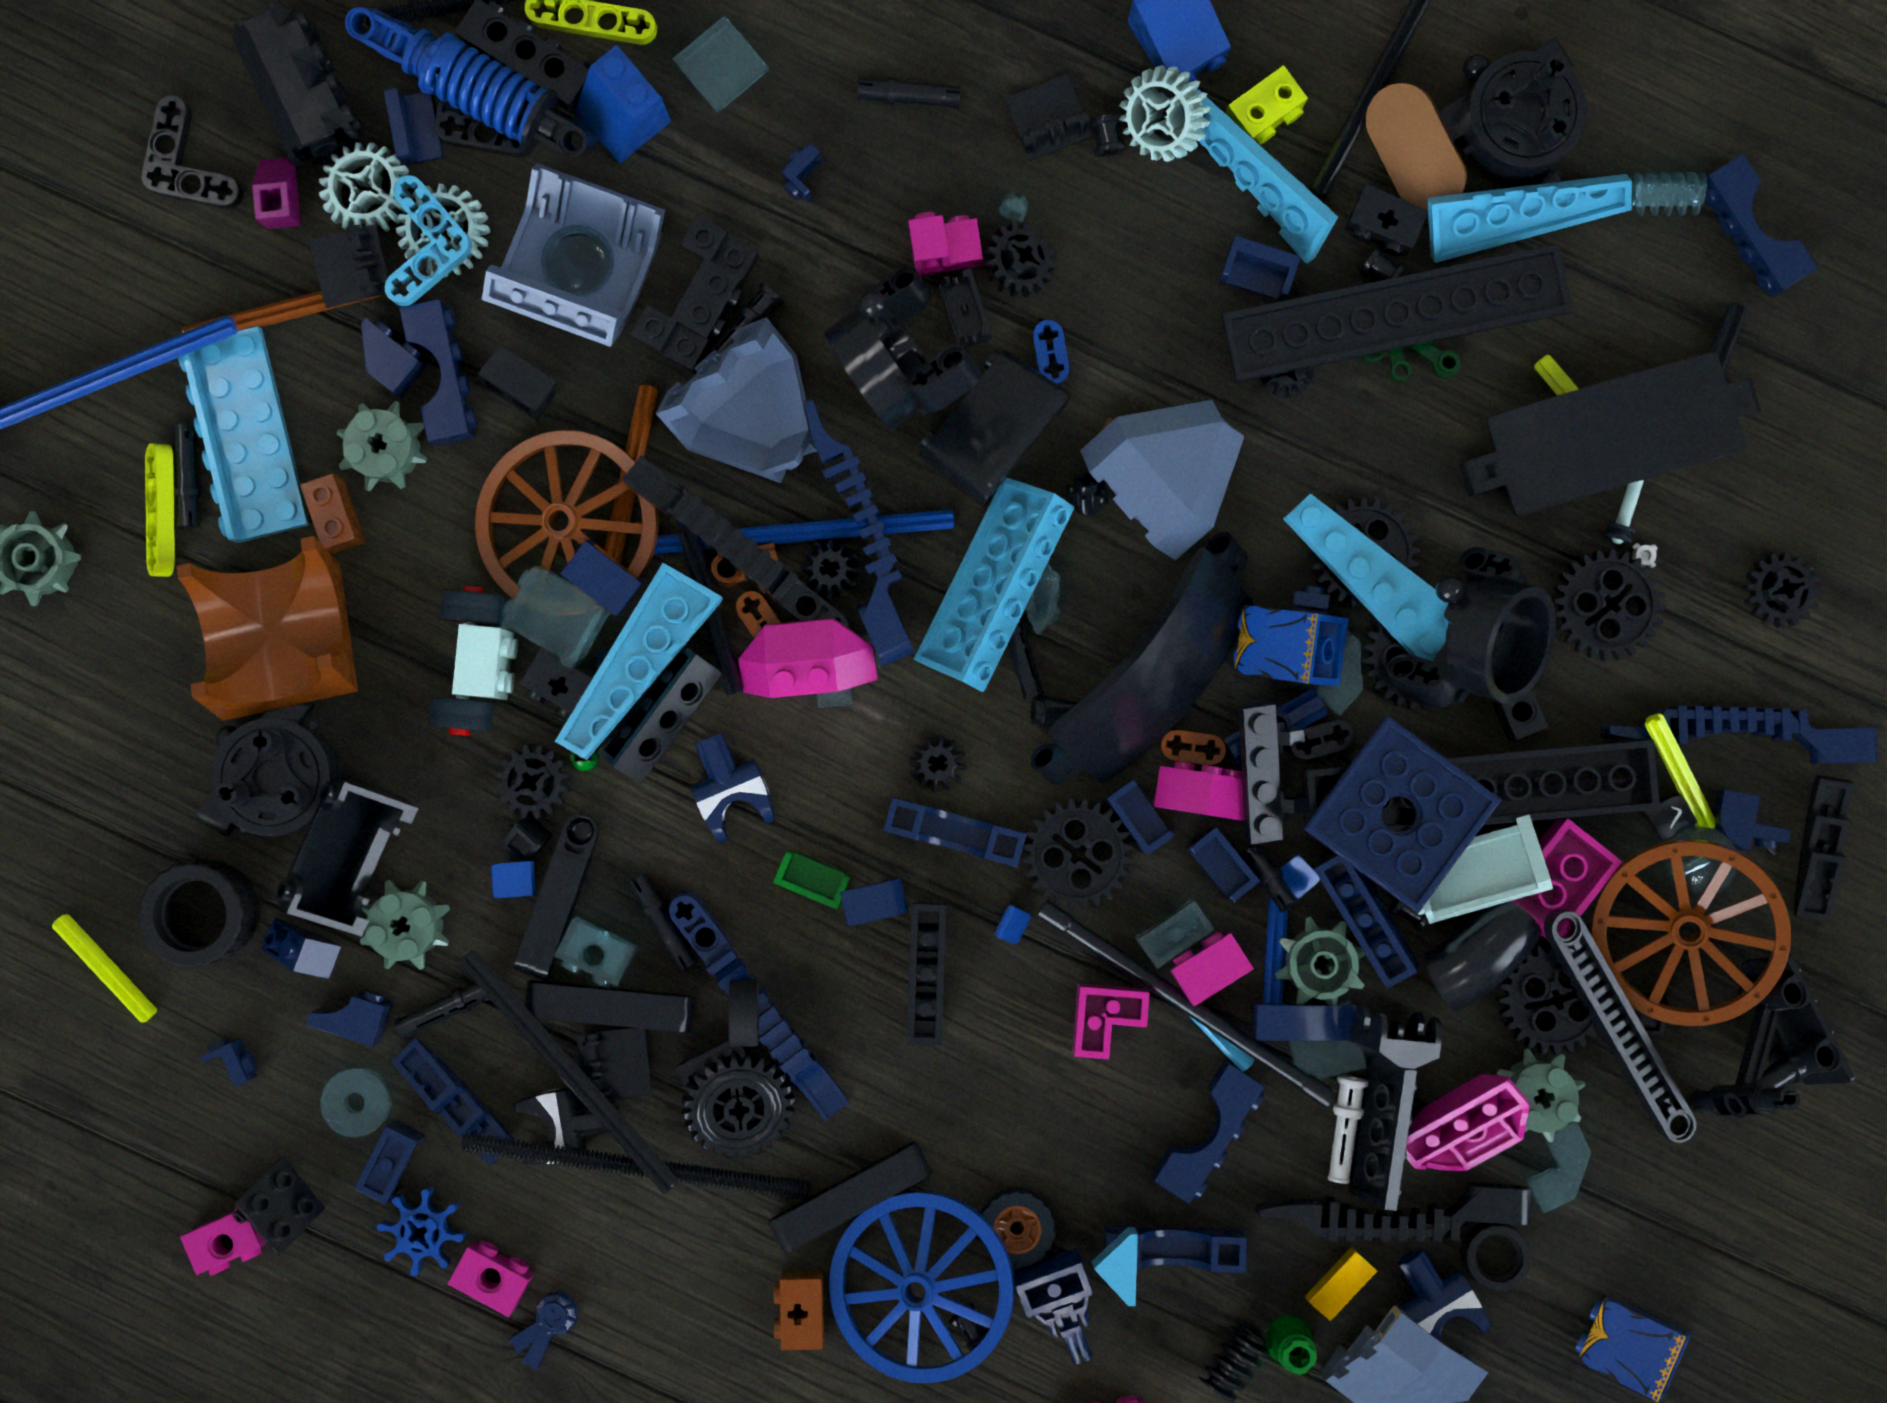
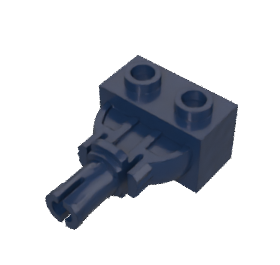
M1078 1247L1036 1262L1032 1266H1025L1014 1270L1015 1287L1027 1318L1035 1316L1040 1322L1047 1325L1052 1337L1058 1336L1054 1323L1056 1322L1069 1351L1071 1362L1073 1364L1081 1363L1077 1347L1080 1348L1084 1362L1090 1360L1093 1354L1086 1341L1078 1314L1082 1319L1083 1325L1087 1326L1090 1323V1319L1086 1309L1089 1303V1296L1093 1295V1291Z

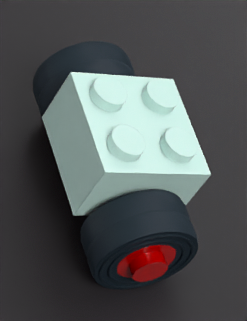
M463 586V591H442L439 618L445 621L463 623L459 624L452 689V694H455L457 699L431 698L428 723L432 727L449 728V734L470 736V730L491 731L493 703L469 700V697L508 699V693H513L515 675L510 673L511 659H516L518 640L514 639V632L502 628L476 626V624L501 625L504 597L484 593V588Z

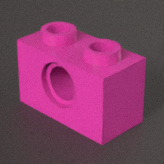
M234 1212L199 1226L180 1237L195 1274L198 1275L208 1271L210 1276L231 1267L228 1261L240 1257L242 1262L260 1255L262 1253L260 1247L265 1245L266 1242L250 1222L238 1223L233 1218ZM222 1234L228 1235L232 1239V1249H227L222 1245Z
M474 1240L467 1247L448 1285L509 1318L516 1309L535 1273L528 1269L529 1265L523 1260L516 1257L508 1259L498 1253L499 1249L495 1245L483 1240L480 1242ZM486 1269H496L500 1273L501 1281L498 1283L489 1281L486 1277Z

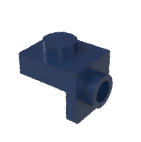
M812 143L805 149L799 147L788 159L789 165L782 170L785 181L783 187L795 200L801 197L806 203L812 199L811 191L802 181L822 162L820 151Z
M1303 586L1302 591H1295L1293 611L1327 615L1330 595H1323L1324 588Z
M228 1038L219 1040L207 1046L209 1053L200 1056L202 1063L221 1056L234 1087L257 1077L255 1058L250 1051H246L241 1039L229 1043Z

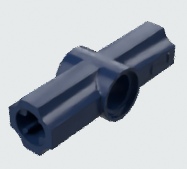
M1313 688L1276 708V718L1283 721L1285 727L1297 726L1299 729L1328 714L1320 696ZM1238 730L1222 739L1231 758L1237 765L1241 764Z

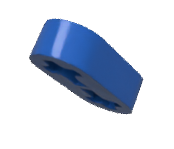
M1053 320L1042 321L1035 327L1033 332L1037 370L1056 384L1061 385L1066 381L1069 374L1064 332L1057 322ZM1046 328L1050 329L1051 334H1057L1058 336L1053 338V350L1049 351L1047 350L1046 341L1039 340L1038 337L1043 335ZM1054 356L1056 366L1063 368V371L1059 372L1056 379H1052L1051 373L1044 372L1045 369L1049 368V357Z

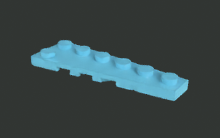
M1198 88L1196 89L1198 94L1202 93ZM1206 96L1205 99L1201 100L1202 105H1207L1211 109L1203 114V117L1208 119L1210 123L1209 126L1201 128L1206 136L1199 142L1208 150L1209 154L1220 166H1228L1236 179L1235 184L1242 192L1246 189L1251 192L1260 203L1256 208L1264 217L1269 214L1282 228L1278 233L1298 256L1308 264L1318 254L1338 216Z
M1627 174L1427 198L1430 256L1437 263L1632 210V180Z
M1309 494L1283 520L1409 654L1433 661L1446 642V630L1449 622L1446 621L1444 612L1449 603L1440 600L1432 586L1315 496Z
M662 563L555 742L588 760L718 607L723 598L672 567Z

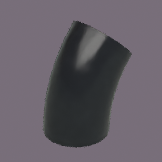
M1505 902L1478 910L1456 933L1425 952V963L1439 993L1448 1006L1456 1012L1490 992L1519 967L1542 938V930L1529 913L1511 902Z

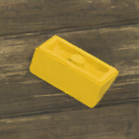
M1351 1246L1305 1295V1298L1331 1321L1376 1274L1377 1270Z

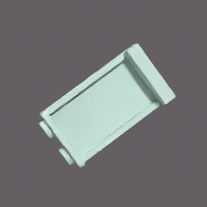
M1530 814L1516 818L1517 825L1474 837L1418 914H1426L1429 924L1553 889Z

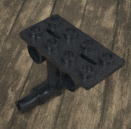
M1789 954L1784 971L1770 993L1746 1012L1755 1014L1735 1084L1717 1085L1710 1091H1694L1690 1096V1105L1700 1104L1701 1106H1695L1692 1109L1699 1113L1713 1112L1718 1116L1743 1118L1745 1116L1770 1115L1775 1113L1777 1109L1793 1110L1799 1105V1094H1788L1797 1091L1796 1088L1787 1086L1790 1083H1797L1802 1080L1806 1085L1850 1083L1855 1079L1848 1059L1841 1051L1833 1035L1832 1028L1827 1024L1817 1005L1815 996L1811 993L1801 974L1800 967L1794 961L1792 955ZM1770 956L1747 959L1742 962L1748 978L1753 983L1762 974ZM1741 986L1738 988L1737 996L1745 991ZM1775 1033L1779 1043L1774 1045L1770 1050L1773 1035ZM1769 1053L1770 1066L1764 1069Z

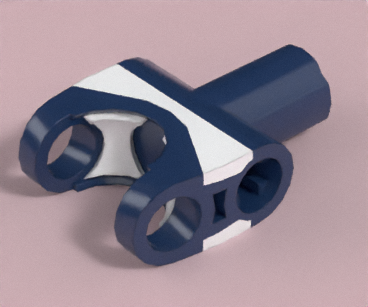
M723 733L695 744L708 778L691 785V790L703 819L720 844L729 840L724 827L726 825L725 814L728 807L735 801L744 800L754 805L757 811L760 810L766 824L775 821L769 791L755 759L737 766Z
M1422 1248L1409 1252L1397 1262V1267L1415 1294V1297L1400 1305V1309L1440 1342H1442L1441 1330L1444 1324L1454 1317L1469 1319L1481 1334L1490 1330V1325L1479 1300L1459 1270L1441 1279Z

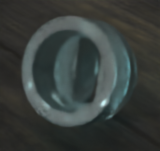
M1016 192L1007 194L1002 200L999 213L1011 221L1022 222L1028 211V202L1024 195L1020 199L1016 197Z

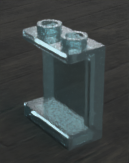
M534 566L531 570L527 569L518 582L517 586L521 589L515 600L510 599L501 613L504 620L500 627L505 630L511 629L561 658L559 662L568 668L580 667L610 611L577 586L545 567Z

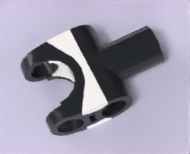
M569 1087L545 1091L513 1103L514 1113L527 1112V1114H535L546 1122L549 1129L546 1141L547 1147L551 1144L552 1148L553 1144H555V1148L559 1145L561 1149L563 1145L564 1150L568 1146V1149L572 1147L574 1150L577 1147V1151L581 1148L582 1151L585 1149L587 1152L585 1137L609 1133L585 1105L580 1106L579 1099ZM617 1100L610 1101V1103L620 1113ZM522 1158L524 1164H546L545 1160L543 1163H541V1160L537 1163L536 1160L532 1162V1158L530 1161L528 1159L524 1161Z

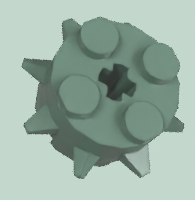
M394 401L388 410H370L364 403L358 405L359 413L350 421L347 428L338 429L337 435L343 439L342 446L345 457L339 464L340 469H355L365 476V490L369 492L378 481L393 482L400 489L405 488V474L411 473L417 463L427 462V457L420 453L421 445L417 439L425 429L424 423L409 424L400 418L399 402ZM384 441L387 443L385 450L377 449L379 442Z
M30 511L24 524L11 525L9 528L0 525V581L2 582L0 593L2 595L13 589L24 591L30 605L38 606L44 594H51L57 590L65 593L68 592L67 582L73 575L78 561L81 560V555L74 552L72 544L64 535L68 527L67 524L63 523L55 528L42 526L37 513Z
M391 880L385 882V896H382L374 904H368L367 906L362 904L361 909L367 914L369 922L366 926L365 936L360 939L361 945H371L377 953L384 957L385 969H389L396 961L408 959L419 970L424 969L425 953L433 949L435 945L448 946L449 940L442 935L444 922L441 918L450 910L449 905H436L435 900L426 894L425 881L421 880L413 890L401 891ZM407 918L406 924L410 925V930L403 932L401 930L402 926L399 923L400 920Z
M1308 917L1306 918L1305 931L1297 934L1293 939L1280 938L1279 944L1286 951L1285 967L1275 973L1276 979L1290 980L1297 988L1296 1004H1304L1314 997L1325 1000L1328 1005H1337L1338 997L1345 994L1349 987L1357 989L1364 987L1363 982L1356 974L1359 972V959L1366 954L1362 948L1354 947L1345 938L1346 922L1341 921L1331 930L1318 928L1313 919ZM1319 956L1328 959V964L1323 965L1325 968L1323 971L1314 967V962L1317 961L1316 958Z
M1525 1049L1523 1060L1514 1064L1510 1068L1511 1071L1498 1069L1496 1074L1509 1077L1529 1100L1530 1108L1525 1132L1532 1130L1543 1133L1548 1142H1553L1555 1131L1566 1127L1569 1122H1580L1582 1117L1578 1114V1091L1585 1087V1082L1573 1080L1568 1072L1564 1070L1565 1055L1560 1053V1055H1556L1546 1062L1536 1059L1530 1049ZM1541 1089L1544 1091V1096L1537 1102L1534 1100V1096H1538V1090Z

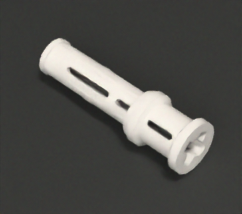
M1338 1075L1337 1082L1340 1083L1337 1104L1333 1105V1111L1337 1115L1328 1180L1349 1184L1358 1119H1362V1116H1364V1109L1361 1106L1364 1088L1368 1087L1369 1081L1354 1076ZM1353 1089L1352 1101L1348 1102L1349 1091ZM1346 1118H1349L1348 1125H1345ZM1346 1134L1343 1161H1340L1343 1135Z

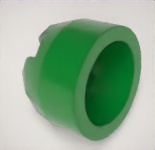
M597 750L592 754L591 761H575V753L572 751L570 753V762L579 771L592 770L599 760Z

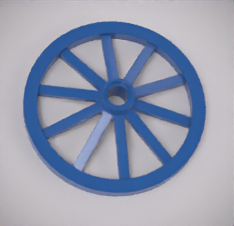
M908 1191L896 1194L862 1212L846 1229L836 1247L831 1262L829 1293L832 1311L842 1335L851 1348L866 1363L876 1370L899 1380L913 1383H936L956 1378L979 1365L997 1346L1007 1329L1013 1312L1015 1278L1012 1262L1004 1242L990 1222L976 1209L946 1194L932 1191ZM909 1207H925L914 1269L890 1212ZM937 1209L957 1217L966 1223L969 1228L928 1271V1257ZM878 1218L903 1275L855 1245L865 1229ZM978 1235L988 1248L996 1269L937 1281L936 1278ZM850 1256L898 1287L846 1293V1271ZM998 1280L999 1301L995 1318L939 1294V1292ZM912 1282H918L924 1287L925 1297L919 1298L912 1293ZM899 1299V1303L866 1338L853 1318L849 1304ZM933 1305L987 1327L990 1330L980 1344L964 1355ZM908 1309L910 1310L907 1363H904L886 1355L874 1345ZM922 1311L954 1361L933 1366L918 1365Z

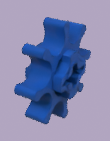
M431 1186L426 1187L421 1192L422 1202L420 1206L416 1207L409 1205L403 1194H398L392 1199V1203L400 1210L401 1217L399 1222L392 1223L383 1220L377 1225L379 1232H392L397 1239L396 1247L389 1250L384 1255V1259L390 1261L399 1252L407 1253L413 1260L410 1270L411 1276H417L422 1271V1259L425 1256L434 1257L438 1261L440 1268L445 1269L451 1263V1258L443 1251L444 1241L453 1240L460 1243L467 1236L465 1231H453L447 1225V1216L459 1208V1203L454 1201L445 1210L434 1208L431 1203L434 1189ZM424 1226L427 1232L419 1236L416 1231Z

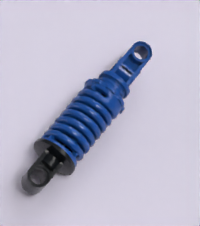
M356 7L351 9L346 15L345 27L347 32L353 38L374 48L386 58L401 63L404 73L419 77L418 87L421 89V92L427 95L436 94L439 100L449 102L450 106L460 109L464 114L472 115L473 119L479 122L483 121L486 126L495 128L497 132L506 134L512 140L519 141L521 147L525 150H533L540 142L569 157L586 156L595 150L597 145L596 133L588 125L557 109L559 104V93L545 87H540L537 90L535 81L531 79L525 81L524 75L520 73L514 74L513 69L507 66L502 68V64L499 61H491L488 55L479 54V51L473 47L467 49L466 43L455 38L454 34L446 32L441 37L436 38L431 31L425 28L418 31L409 24L392 18L376 8ZM366 15L371 21V28L368 32L364 30L362 25L363 18ZM575 131L579 132L583 139V144L579 150L571 142Z

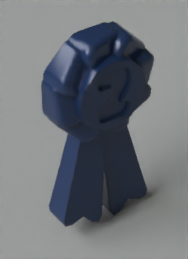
M565 1292L547 1293L535 1307L536 1322L512 1336L508 1341L511 1345L515 1346L516 1354H519L530 1343H533L522 1363L530 1364L535 1371L541 1365L553 1334H565L578 1320L577 1304Z

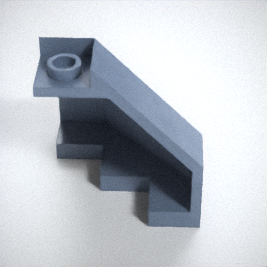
M766 317L740 327L731 335L734 342L719 354L714 350L694 367L697 374L684 386L677 382L667 391L656 415L687 450L781 483L787 469L792 470L802 462L803 456L817 452L807 419L805 402L807 401L797 355Z
M1208 400L1116 417L1080 452L1089 473L1098 483L1102 480L1107 482L1109 488L1116 495L1113 500L1129 519L1136 518L1148 529L1149 532L1145 537L1155 548L1176 560L1214 527L1245 436L1228 425L1221 417L1214 401Z
M1396 1305L1392 1307L1376 1330L1366 1325L1348 1350L1340 1344L1320 1370L1322 1377L1327 1383L1354 1403H1455L1468 1401L1488 1374L1466 1352H1463L1461 1355L1440 1342L1411 1320Z

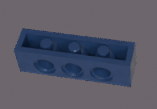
M1336 853L1318 862L1314 868L1315 872L1386 989L1417 973L1420 963L1367 876Z

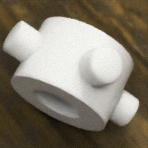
M1635 543L1632 546L1634 548L1632 560L1641 558V567L1648 565L1654 568L1656 566L1654 563L1657 556L1656 550L1658 549L1656 545L1640 546L1639 543Z

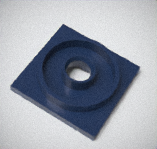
M1387 715L1302 829L1412 911L1419 913L1502 799ZM1394 797L1406 798L1415 809L1414 822L1404 831L1391 830L1384 823L1382 817L1385 804Z

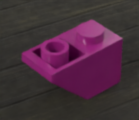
M289 157L260 160L252 184L255 219L267 229L301 226L296 166L290 161Z

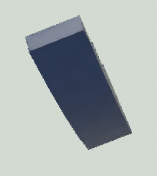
M415 1037L391 1061L431 1111L438 1112L458 1137L462 1138L466 1132L469 1136L470 1132H472V1136L476 1133L477 1137L480 1133L481 1138L485 1134V1138L489 1135L490 1139L492 1135H494V1139L498 1136L499 1140L503 1137V1141L505 1137H507V1141L511 1138L513 1142L515 1139L473 1091L419 1038ZM477 1152L487 1164H492L498 1158L497 1154L495 1156L490 1154L489 1156L488 1153L484 1155V1153L479 1154Z

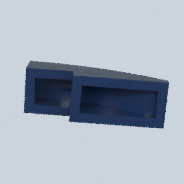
M1254 1002L1253 1038L1271 1041L1350 1040L1356 1014V1005Z

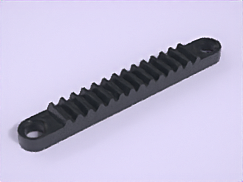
M1565 909L1551 911L1546 916L1543 930L1558 956L1556 959L1563 965V972L1570 977V984L1577 989L1576 994L1583 1000L1584 1003L1582 1005L1590 1012L1589 1017L1596 1022L1597 1025L1595 1027L1602 1033L1603 1037L1601 1038L1609 1045V1052L1616 1057L1615 1062L1623 1069L1621 1072L1628 1078V1085L1635 1090L1634 1095L1642 1102L1640 1103L1641 1107L1647 1111L1656 1129L1663 1137L1676 1143H1684L1690 1140L1696 1131L1695 1116L1583 920L1578 914ZM1567 918L1570 921V930L1565 936L1560 937L1557 933V925L1560 920ZM1680 1115L1683 1125L1679 1131L1672 1133L1670 1123L1674 1117Z

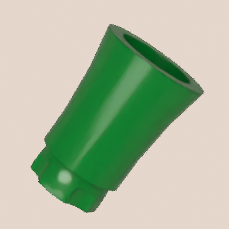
M1283 1316L1270 1324L1266 1331L1265 1340L1268 1343L1266 1345L1270 1350L1271 1357L1280 1362L1287 1371L1293 1374H1306L1312 1366H1315L1317 1351L1309 1326L1302 1319L1295 1316ZM1299 1347L1297 1351L1291 1352L1294 1348Z

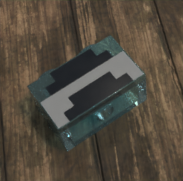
M1190 898L1134 938L1153 966L1158 969L1215 929L1196 901Z

